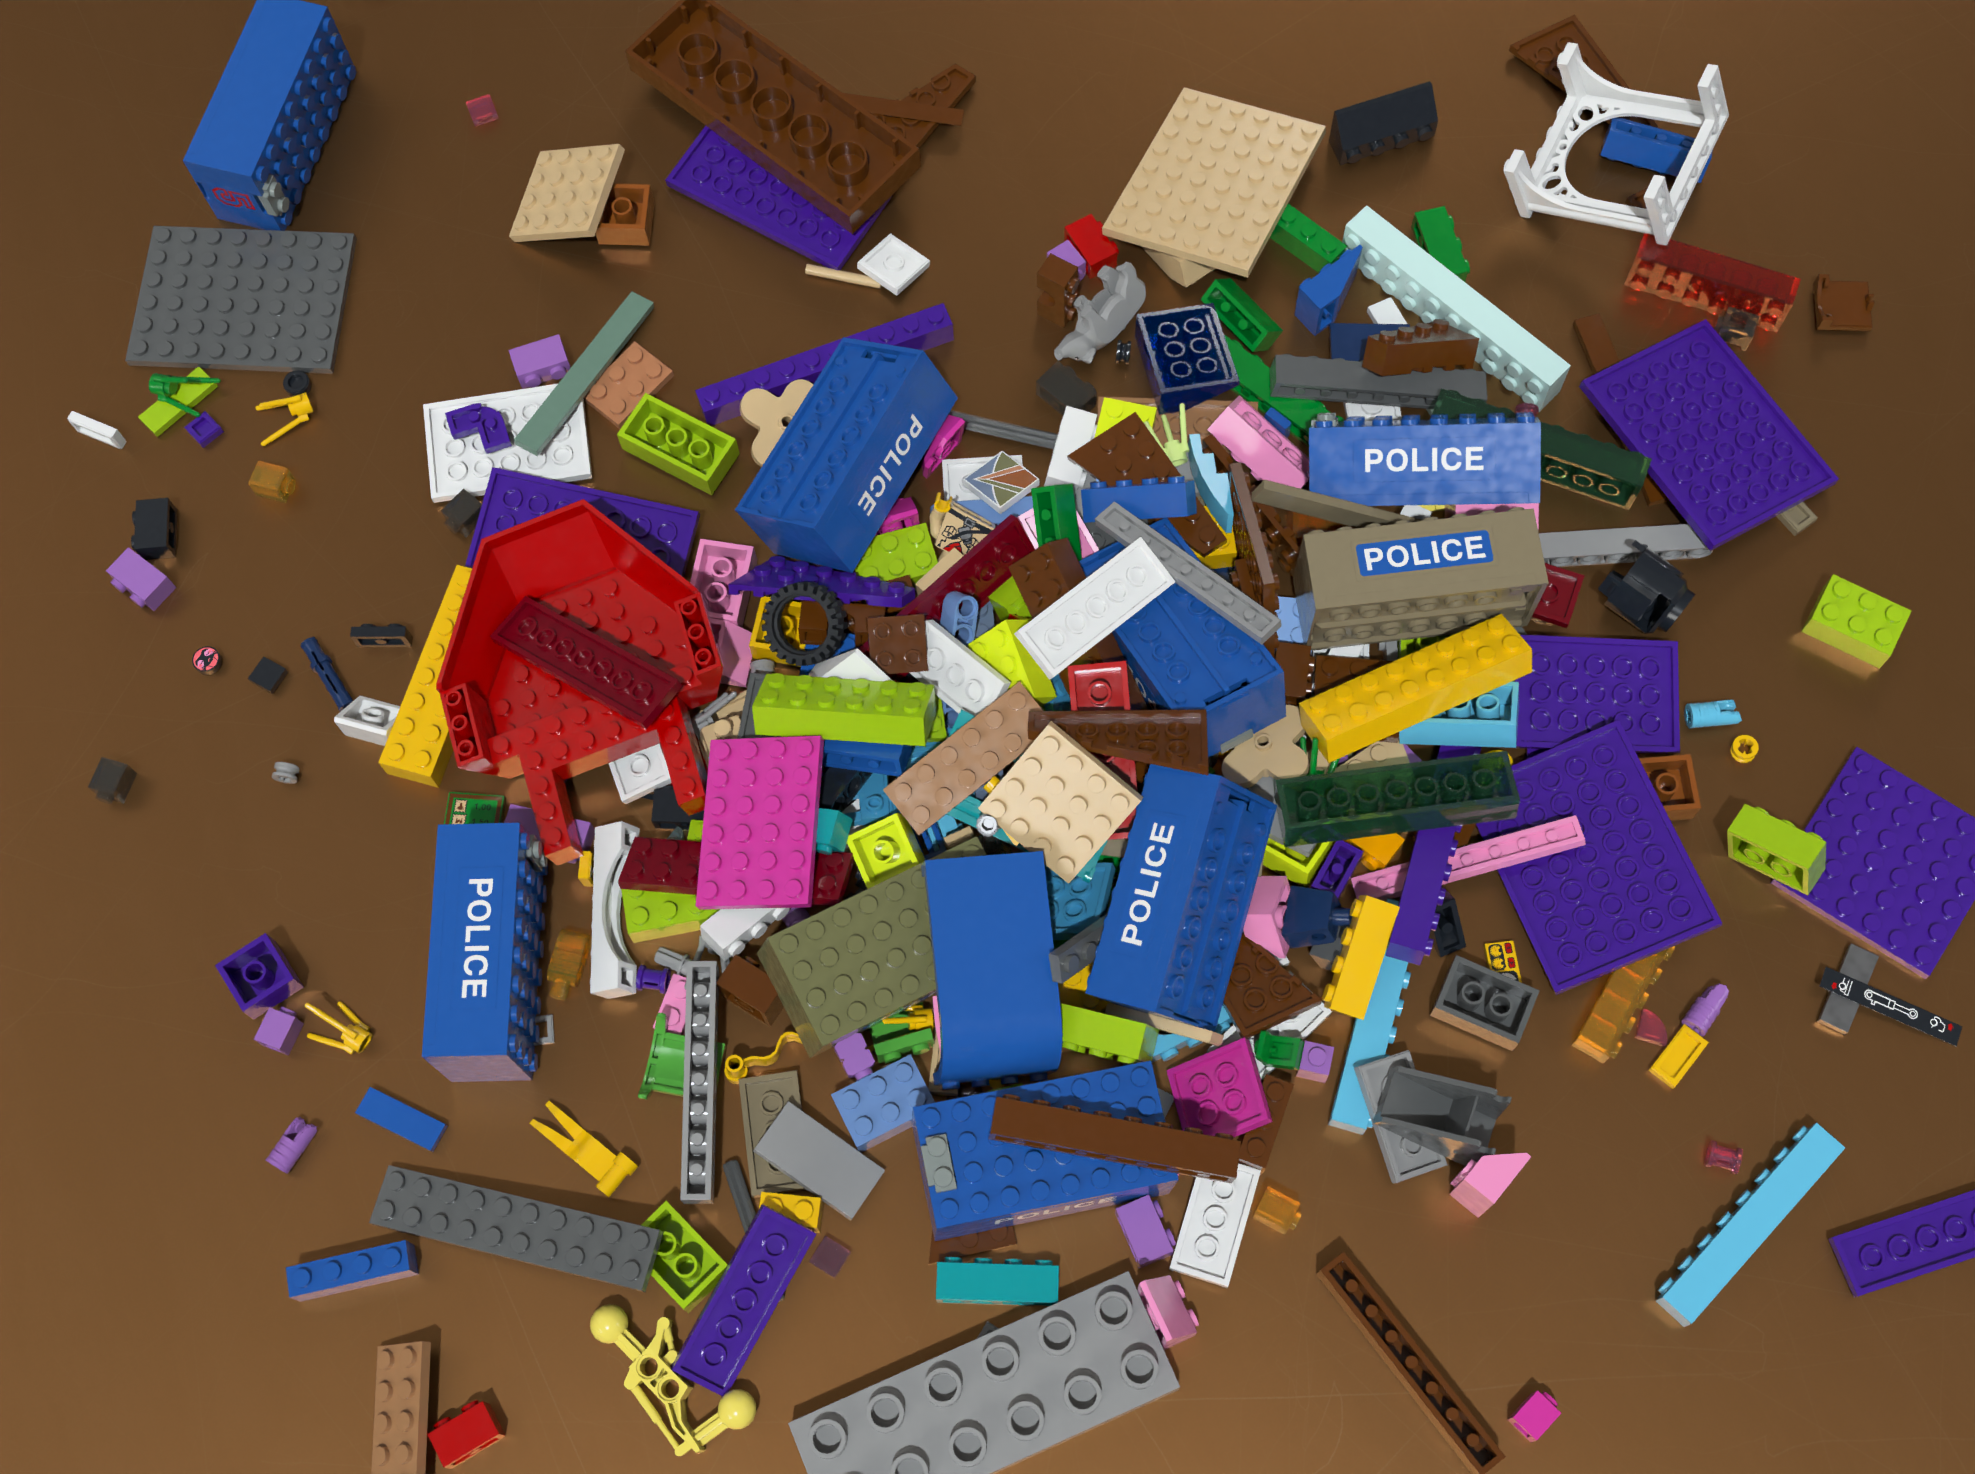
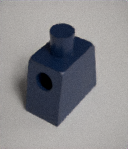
M1290 886L1282 936L1290 948L1333 943L1337 938L1338 927L1350 926L1353 917L1350 916L1351 908H1341V904L1333 892Z

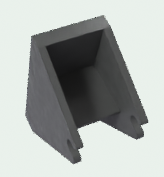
M1396 1066L1390 1068L1373 1123L1466 1166L1471 1159L1477 1162L1482 1156L1495 1155L1496 1149L1488 1148L1496 1119L1511 1103L1512 1097L1497 1095L1498 1090L1491 1087Z

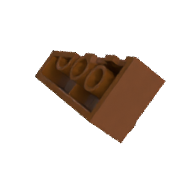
M1435 319L1431 323H1417L1416 326L1399 327L1398 330L1394 331L1384 330L1380 331V334L1368 336L1362 367L1381 376L1411 374L1412 370L1423 373L1432 372L1433 367H1443V370L1451 371L1455 369V365H1460L1464 369H1473L1480 338L1449 325L1448 321L1442 319Z

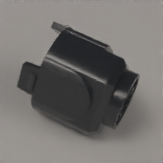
M1635 540L1632 545L1640 550L1642 555L1626 576L1614 570L1610 572L1598 590L1608 597L1604 603L1606 607L1644 634L1654 633L1657 627L1666 633L1693 599L1695 593L1688 589L1687 580L1682 577L1684 575L1683 572L1647 548V544H1641Z

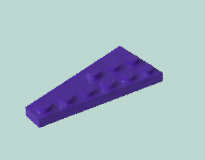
M782 556L770 557L768 561L755 566L753 570L728 584L729 595H739L740 591L744 590L753 591V596L764 597L765 595L777 593V590L787 585L808 581L828 587V591H833L837 595L835 598H840L841 602L845 604H850L852 601L866 600V604L871 606L902 608L915 599V588L905 586L902 582L889 583L880 581L878 577L857 576L855 572L834 571L828 566L816 567L809 565L805 561H788ZM804 596L793 598V600L815 601L810 597Z

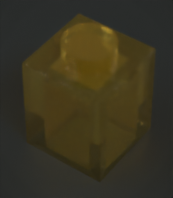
M258 461L248 484L257 496L286 503L289 495L295 490L296 480L288 468Z
M1267 1187L1252 1218L1285 1235L1289 1228L1295 1230L1302 1216L1301 1213L1297 1212L1301 1203Z

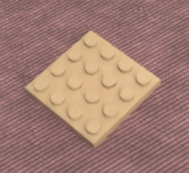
M620 144L540 151L509 237L514 242L595 236L625 149Z
M1050 721L978 809L982 813L994 817L998 822V826L1029 852L1043 851L1044 864L1069 884L1142 801L1143 796Z

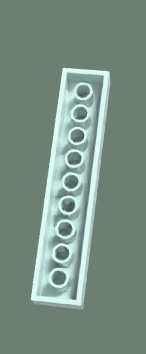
M1367 205L1346 224L1342 242L1347 245L1346 250H1353L1358 245L1363 247L1358 268L1368 279H1373L1387 294L1397 298L1407 310H1412L1421 317L1424 323H1431L1435 319L1446 320L1450 326L1480 338L1475 361L1481 365L1486 373L1494 375L1499 379L1506 389L1514 391L1519 395L1526 405L1534 407L1540 412L1560 392L1571 365Z

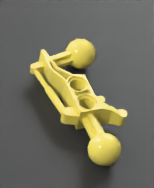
M614 1304L602 1305L595 1310L591 1317V1333L601 1343H615L633 1361L629 1366L630 1369L624 1381V1386L632 1391L654 1424H657L675 1449L676 1456H683L691 1449L696 1453H702L706 1450L704 1445L727 1428L733 1430L743 1429L754 1420L756 1415L754 1398L747 1391L733 1389L725 1393L720 1399L718 1412L693 1430L687 1421L686 1399L694 1387L682 1375L671 1369L679 1353L675 1350L673 1344L672 1320L666 1317H661L658 1320L656 1335L650 1345L645 1348L628 1330V1318L624 1310ZM667 1343L669 1352L664 1356L665 1345ZM653 1358L656 1360L658 1368L655 1374L649 1376L645 1371V1364L649 1359ZM671 1380H675L679 1385V1392L673 1398L669 1397L666 1393V1386ZM643 1382L665 1404L672 1428L685 1441L681 1445L675 1440L661 1420L662 1417L641 1389L640 1385Z

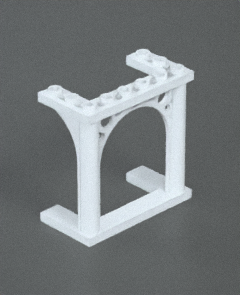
M1568 42L1564 51L1559 54L1557 59V67L1561 73L1567 98L1563 106L1559 107L1557 118L1553 126L1549 127L1546 140L1542 148L1538 149L1532 168L1530 169L1525 152L1514 149L1510 159H1507L1504 165V174L1520 217L1530 218L1534 211L1654 235L1657 244L1667 246L1729 117L1718 65H1707L1697 85L1701 101L1627 89L1603 79L1583 62L1578 44ZM1599 108H1601L1602 111H1607L1603 114H1600ZM1585 109L1593 112V117L1588 121L1580 118ZM1623 116H1635L1701 127L1670 193L1665 176H1653L1644 195L1647 209L1589 198L1572 187L1566 176V160L1572 146L1582 134L1603 121ZM1577 124L1579 126L1578 129L1573 131ZM1555 166H1558V170L1553 172ZM1553 179L1561 180L1556 187L1545 189L1548 181ZM1563 190H1567L1566 195L1562 194L1561 192Z

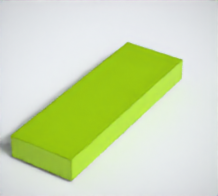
M199 366L186 376L210 378ZM178 383L176 393L169 397L193 408L215 390L218 385L216 383ZM157 400L138 418L158 437L187 412L167 402Z

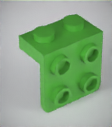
M903 1011L893 1017H907V1014L910 1012ZM881 1022L869 1029L879 1063H893L902 1059V1056L912 1053L913 1055L926 1053L935 1044L931 1028L914 1032V1030L908 1029V1023L884 1024Z

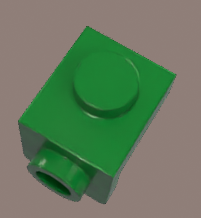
M1261 1030L1260 1037L1256 1040L1254 1048L1256 1059L1266 1067L1299 1070L1304 1041L1301 1038L1274 1036L1268 1031Z

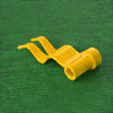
M785 1032L781 1035L775 1051L769 1056H750L743 1060L738 1055L729 1056L726 1059L724 1069L726 1079L730 1083L739 1084L738 1079L748 1077V1067L772 1065L778 1060L781 1050L787 1042L795 1041L802 1044L798 1034L795 1032ZM733 1066H739L737 1069H731Z
M548 1101L545 1104L546 1107L575 1140L573 1142L555 1130L534 1119L529 1124L599 1182L595 1187L607 1197H610L627 1175L631 1176L638 1166L622 1152L617 1156L614 1155L563 1111Z

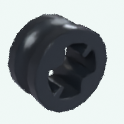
M1118 340L1116 364L1123 361L1125 365H1129L1131 341L1123 343L1122 340Z

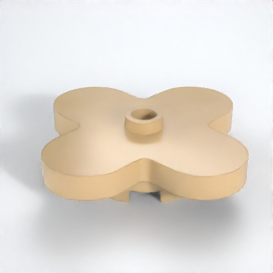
M802 379L792 381L787 385L780 397H776L767 390L759 388L752 389L743 396L740 402L741 416L748 424L758 429V434L751 446V455L759 466H763L786 429L782 425L781 420L790 423L812 388L813 384Z
M1286 705V717L1254 733L1253 738L1234 747L1222 763L1223 777L1245 789L1255 785L1262 777L1269 776L1279 783L1286 785L1302 781L1309 772V762L1304 750L1295 745L1305 733L1301 726L1300 709L1293 705Z

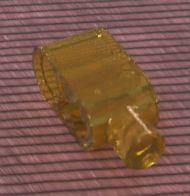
M567 929L560 931L547 973V980L553 982L549 994L550 997L566 1000L570 986H579L591 949V935Z

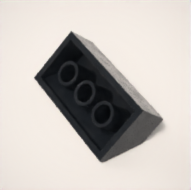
M1431 82L1422 83L1334 111L1329 143L1339 164L1355 163L1362 158L1372 155L1378 156L1385 151L1403 148L1410 143L1419 140L1426 141L1435 136L1438 116Z

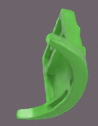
M658 1013L656 1016L650 1055L643 1082L638 1092V1098L648 1100L653 1091L683 1097L685 1036L667 1032V1016L664 1013ZM718 1042L717 1085L726 1050V1044Z

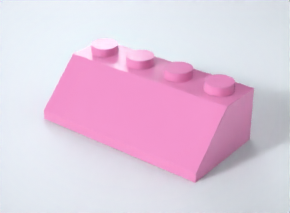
M1240 395L1207 429L1221 445L1226 446L1231 451V456L1237 462L1244 463L1251 469V474L1258 481L1268 480L1301 489L1309 480V458Z

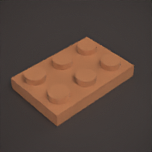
M634 341L603 372L583 399L602 416L621 429L644 394L647 393L654 397L674 377V373L669 367Z

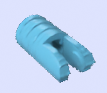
M1734 700L1688 703L1684 710L1685 722L1689 729L1738 724L1742 719L1739 712L1733 711L1736 708Z

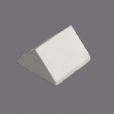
M359 696L334 717V722L346 736L385 746L400 706Z

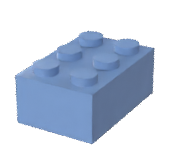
M911 1054L831 1094L860 1153L911 1128L913 1107L935 1103Z

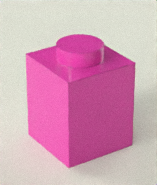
M1537 1390L1532 1392L1507 1420L1530 1442H1534L1560 1416L1561 1412L1556 1408L1558 1403L1548 1393L1543 1392L1541 1394Z

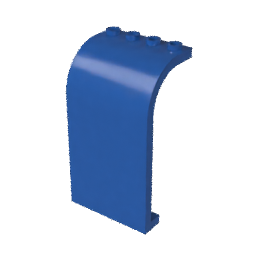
M1043 851L925 860L921 864L922 877H925L941 1037L940 1065L938 1071L933 1073L934 1086L942 1085V1090L959 1089L960 1083L971 1082L972 1087H983L990 1085L989 1080L998 1079L1001 1080V1085L1019 1083V1077H1030V1082L1048 1080L1047 1075L1056 1072L1061 1061L1062 1018L1058 983L1052 981L1049 953L1054 951Z

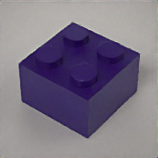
M266 933L215 965L241 1010L253 1020L267 1012L269 1007L273 1008L304 988L277 942Z

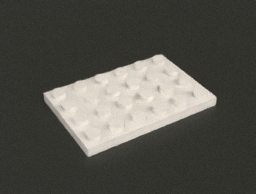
M558 384L423 404L432 501L437 503L485 495L492 467L564 483L591 479L592 469L584 399L581 400L538 457L515 445L514 439ZM476 403H481L483 407L499 411L506 424L512 446L486 454L479 432L454 440L445 413Z

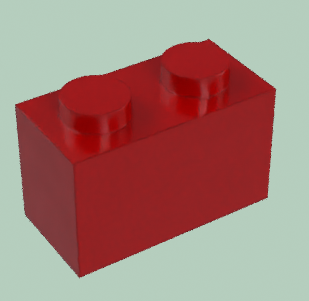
M1092 214L1064 227V241L1069 240L1086 261V274L1089 279L1096 277L1103 266L1116 267L1117 255L1119 254L1116 243L1113 240L1110 241L1107 236L1102 234L1103 224L1100 221H1096Z
M478 1400L470 1402L461 1409L462 1414L453 1419L449 1416L440 1420L434 1425L435 1430L427 1434L444 1468H454L506 1436L489 1403L484 1401L479 1403Z

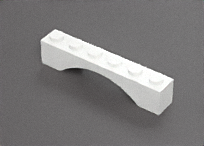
M623 821L595 827L590 993L607 999L636 994L637 965L626 949L621 932L620 908L622 891L618 884V879L634 837H639L640 828Z

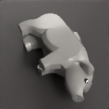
M1125 262L1117 266L1116 270L1109 266H1103L1097 273V276L1103 282V290L1098 292L1092 300H1088L1084 295L1078 296L1075 300L1074 306L1078 312L1077 325L1075 330L1067 334L1054 350V355L1058 361L1069 357L1073 360L1090 364L1095 357L1096 351L1107 346L1126 328V325L1140 309L1146 297L1145 283L1138 279L1136 269L1131 263Z

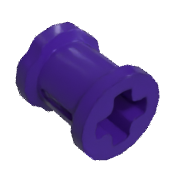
M640 965L636 977L637 990L642 991L644 988L660 990L661 994H666L671 980V970L669 968H664V970L648 969L646 965Z

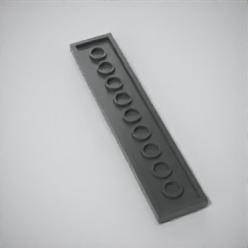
M391 1165L388 1166L369 1221L370 1224L641 1292H646L663 1232L657 1229Z

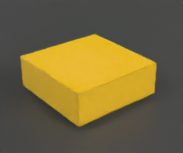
M583 851L584 856L580 857L578 879L583 886L593 887L594 855L591 851Z

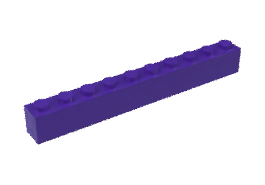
M944 303L845 338L925 351L953 341L954 333L953 323ZM842 339L695 390L706 423L713 426L741 416L740 402L743 396L752 389H764L776 397H780L787 385L792 381L802 379L814 384Z
M1439 745L1398 904L1400 908L1385 956L1419 966L1424 955L1430 956L1434 939L1429 938L1430 930L1436 931L1440 914L1435 913L1437 905L1442 906L1446 889L1441 888L1443 881L1448 882L1452 865L1448 864L1447 861L1448 857H1454L1458 840H1454L1453 837L1454 833H1460L1464 816H1460L1459 813L1461 808L1466 809L1470 793L1465 792L1466 785H1472L1476 770L1472 769L1471 765L1472 762L1477 763L1481 747Z

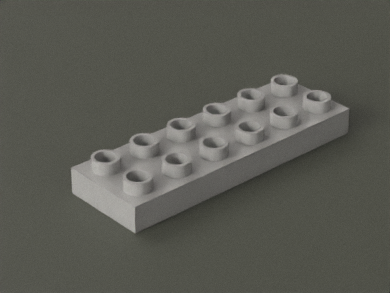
M1127 1271L791 1421L788 1424L807 1474H995L1180 1389V1385L1131 1275Z

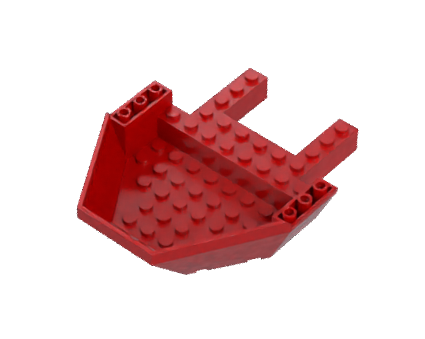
M584 499L481 539L436 683V690L440 693L457 767L463 770L509 779L524 774L544 855L557 866L584 856L564 780L661 743L678 806L689 816L703 811L705 808L707 774L688 710L717 699L723 664L703 597L699 590ZM527 596L678 679L683 687L652 724L645 729L494 643L490 635L519 602Z

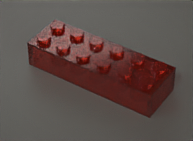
M1644 233L1632 259L1624 285L1637 291L1655 294L1663 299L1681 302L1688 307H1697L1714 315L1726 316L1740 323L1755 325L1766 331L1778 332L1793 306L1801 279L1672 239L1669 240L1667 246L1657 244L1654 235Z

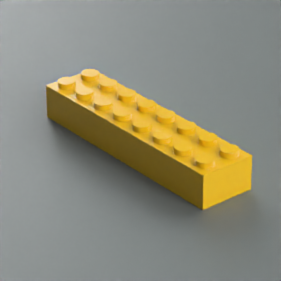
M456 565L378 762L389 775L437 788L441 784L453 753V747L440 693L436 690V683L472 568Z
M1499 614L1300 702L1301 726L1312 741L1314 738H1318V749L1328 763L1532 673V648L1502 614Z

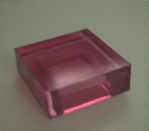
M490 94L466 102L475 127L499 119Z

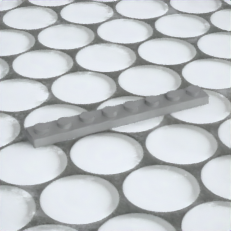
M1113 502L1095 518L1096 526L1125 547H1128L1138 538L1142 537L1176 581L1175 583L1261 645L1281 627V620L1116 502Z

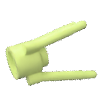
M1184 403L1179 405L1181 443L1179 440L1173 439L1165 414L1161 416L1168 440L1164 444V448L1149 422H1144L1175 467L1183 465L1188 461L1186 453L1190 451L1187 443Z

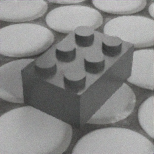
M1456 955L1450 964L1430 1016L1513 1051L1520 1042L1540 990Z

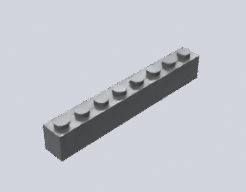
M1291 354L1275 355L1270 367L1271 397L1480 413L1487 401L1486 372L1474 369L1445 371L1443 367H1433L1432 372L1423 373L1412 370L1411 374L1381 376L1362 367L1363 360L1323 359L1317 356L1298 357Z

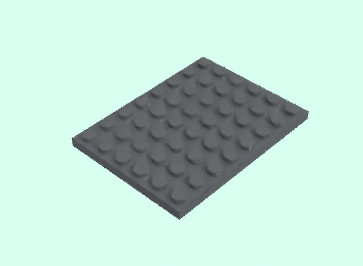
M153 226L125 361L129 366L197 368L199 366L202 369L275 372L299 370L305 373L333 374L357 241L355 234Z

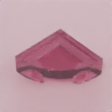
M1643 1009L1635 1038L1665 1047L1667 1045V1032L1663 1022L1651 1011Z

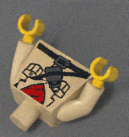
M940 492L937 493L934 507L929 516L930 534L935 538V546L943 550L937 560L938 562L954 547L962 555H965L995 529V523L952 501V496L947 501L942 500Z

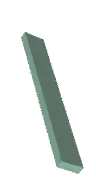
M631 291L514 439L515 445L538 457L654 309V302Z

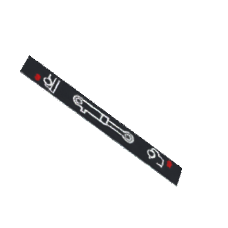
M1825 968L1820 987L1957 1047L1963 1026L1831 968Z

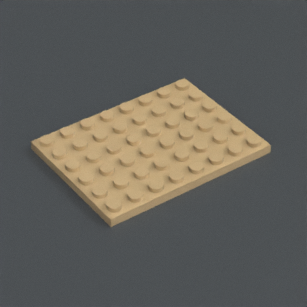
M1184 87L1104 223L1102 234L1248 278L1325 136L1326 126Z

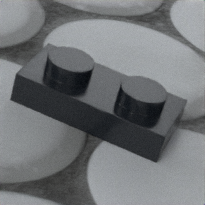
M393 623L388 626L362 624L361 627H351L350 637L357 647H412L413 637L407 627L401 624Z

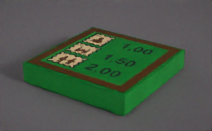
M449 792L444 824L503 823L506 798L500 795Z

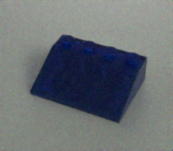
M1214 303L1136 314L1135 339L1159 415L1180 412L1179 405L1181 403H1184L1185 410H1188L1240 384Z

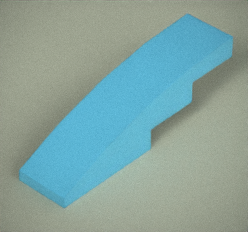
M1189 434L1188 446L1190 451L1187 454L1199 493L1210 513L1226 533H1232L1234 513L1228 473H1216L1214 453L1203 454L1200 434Z

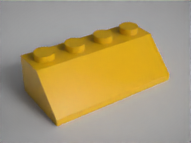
M1360 895L1359 899L1353 901L1350 909V916L1353 917L1349 928L1346 927L1341 937L1343 948L1340 956L1337 955L1332 964L1331 971L1334 973L1331 984L1328 983L1323 992L1324 1008L1364 1020L1400 908L1399 906L1367 895Z

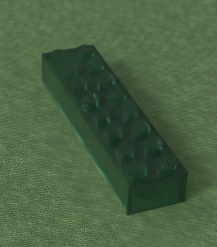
M1442 388L1432 415L1448 414V419H1459V414L1468 413L1476 414V419L1487 418V413H1504L1505 418H1516V413L1508 408H1499L1487 404L1484 400L1472 399L1461 395L1457 391ZM1541 422V481L1626 510L1630 509L1643 487L1651 458L1645 457L1640 452H1630L1618 448L1613 443L1597 441L1586 434H1577L1565 430L1559 425Z
M1507 751L1275 780V803L1277 805L1284 847L1514 819L1517 816L1520 803Z

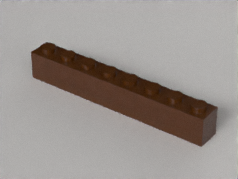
M1003 1094L1002 1098L996 1097L994 1102L989 1140L1232 1183L1237 1178L1241 1141L1233 1140V1136L1230 1134L1215 1133V1136L1204 1135L1203 1130L1187 1127L1182 1131L1172 1129L1173 1125L1169 1123L1155 1122L1154 1125L1142 1123V1119L1125 1116L1124 1120L1111 1118L1112 1114L1105 1111H1094L1093 1114L1081 1112V1108L1071 1105H1064L1063 1109L1051 1107V1103L1044 1100H1033V1103L1020 1101L1021 1098L1019 1096Z
M1342 1252L1317 1273L1318 1278L1471 1474H1485L1506 1457L1347 1254Z

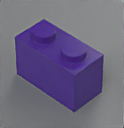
M1338 838L1312 883L1311 889L1333 892L1339 900L1360 863L1364 851Z

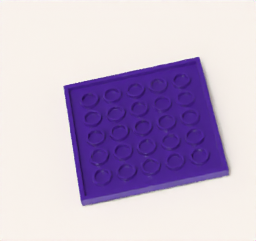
M1856 747L1803 830L1807 833H1816L1826 841V869L1809 895L1803 894L1775 879H1772L1771 884L1926 979L1931 975L1975 900V817Z

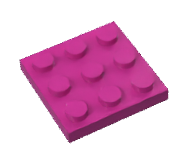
M1245 1037L1166 1070L1182 1131L1187 1127L1203 1130L1204 1135L1215 1136V1133H1225L1232 1135L1234 1138L1273 1122L1249 1040Z

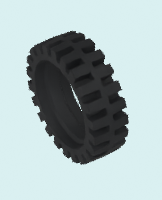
M808 581L793 583L777 590L778 592L770 597L771 601L767 602L764 607L767 612L762 614V620H765V624L762 625V631L767 632L764 639L766 642L771 643V646H769L770 650L777 652L776 656L779 659H786V663L796 664V666L813 665L832 657L835 651L839 650L842 646L841 641L845 640L846 637L844 629H847L848 622H844V617H847L846 611H842L840 608L843 604L841 600L835 599L837 595L833 591H828V587ZM799 596L810 597L819 602L826 612L829 623L828 634L823 644L815 650H798L784 636L781 626L782 611L793 598Z

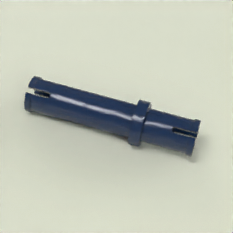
M315 637L307 638L301 643L300 647L310 660L312 671L318 673L327 691L336 703L338 710L341 712L353 702V699L334 670L332 659L329 655H325L318 640Z

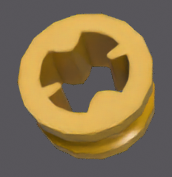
M1741 735L1732 743L1730 753L1736 761L1748 763L1755 758L1759 746L1753 737ZM1741 743L1744 747L1745 745L1750 747L1748 754L1745 751L1741 753L1738 750Z

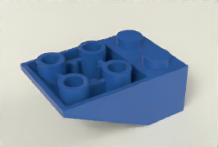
M1358 245L1353 250H1346L1335 263L1325 265L1318 275L1312 279L1307 278L1300 284L1294 315L1314 336L1330 326V323L1335 322L1356 277L1363 248L1361 245Z

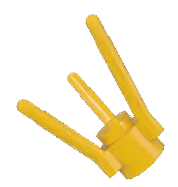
M306 392L290 398L263 402L255 407L257 411L288 405L291 415L298 416V418L261 442L262 446H266L298 424L309 420L308 414L314 411Z
M339 1001L337 1005L355 1026L349 1024L346 1027L312 1004H305L308 1010L342 1031L341 1039L344 1040V1043L313 1033H308L307 1038L345 1050L351 1055L355 1051L357 1053L363 1052L369 1045L373 1036L369 1032L371 1028L362 1023L343 1002Z
M915 1005L905 1010L910 1012L907 1014V1017L886 1018L882 1021L884 1024L908 1023V1029L914 1030V1032L931 1028V1032H933L932 1009H923V1005ZM874 1045L867 1047L870 1052L875 1051Z

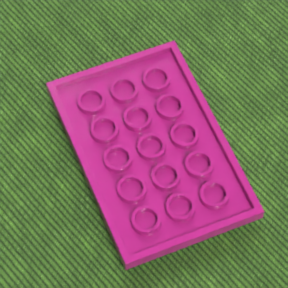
M821 735L711 740L696 895V907L699 910L812 907L824 739Z

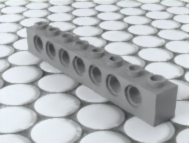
M687 961L680 1196L683 1204H714L719 989L716 984L719 979L717 961Z

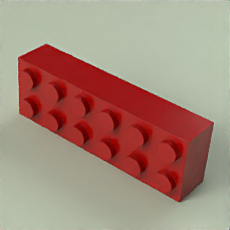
M1126 661L1068 666L1071 711L1131 710ZM1089 752L1138 792L1134 760ZM1136 808L1108 840L1128 839V834L1132 829L1136 816Z

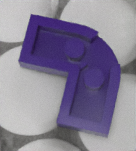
M476 403L445 413L454 440L479 432L486 454L512 446L506 424L499 411L483 407L481 403Z

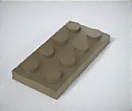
M797 1070L738 1079L752 1197H761V1192L782 1194L806 1190L753 1152L788 1101L803 1111Z

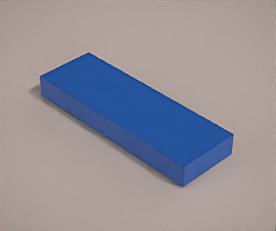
M369 1087L355 1112L357 1115L431 1152H434L448 1127L446 1124L372 1087Z

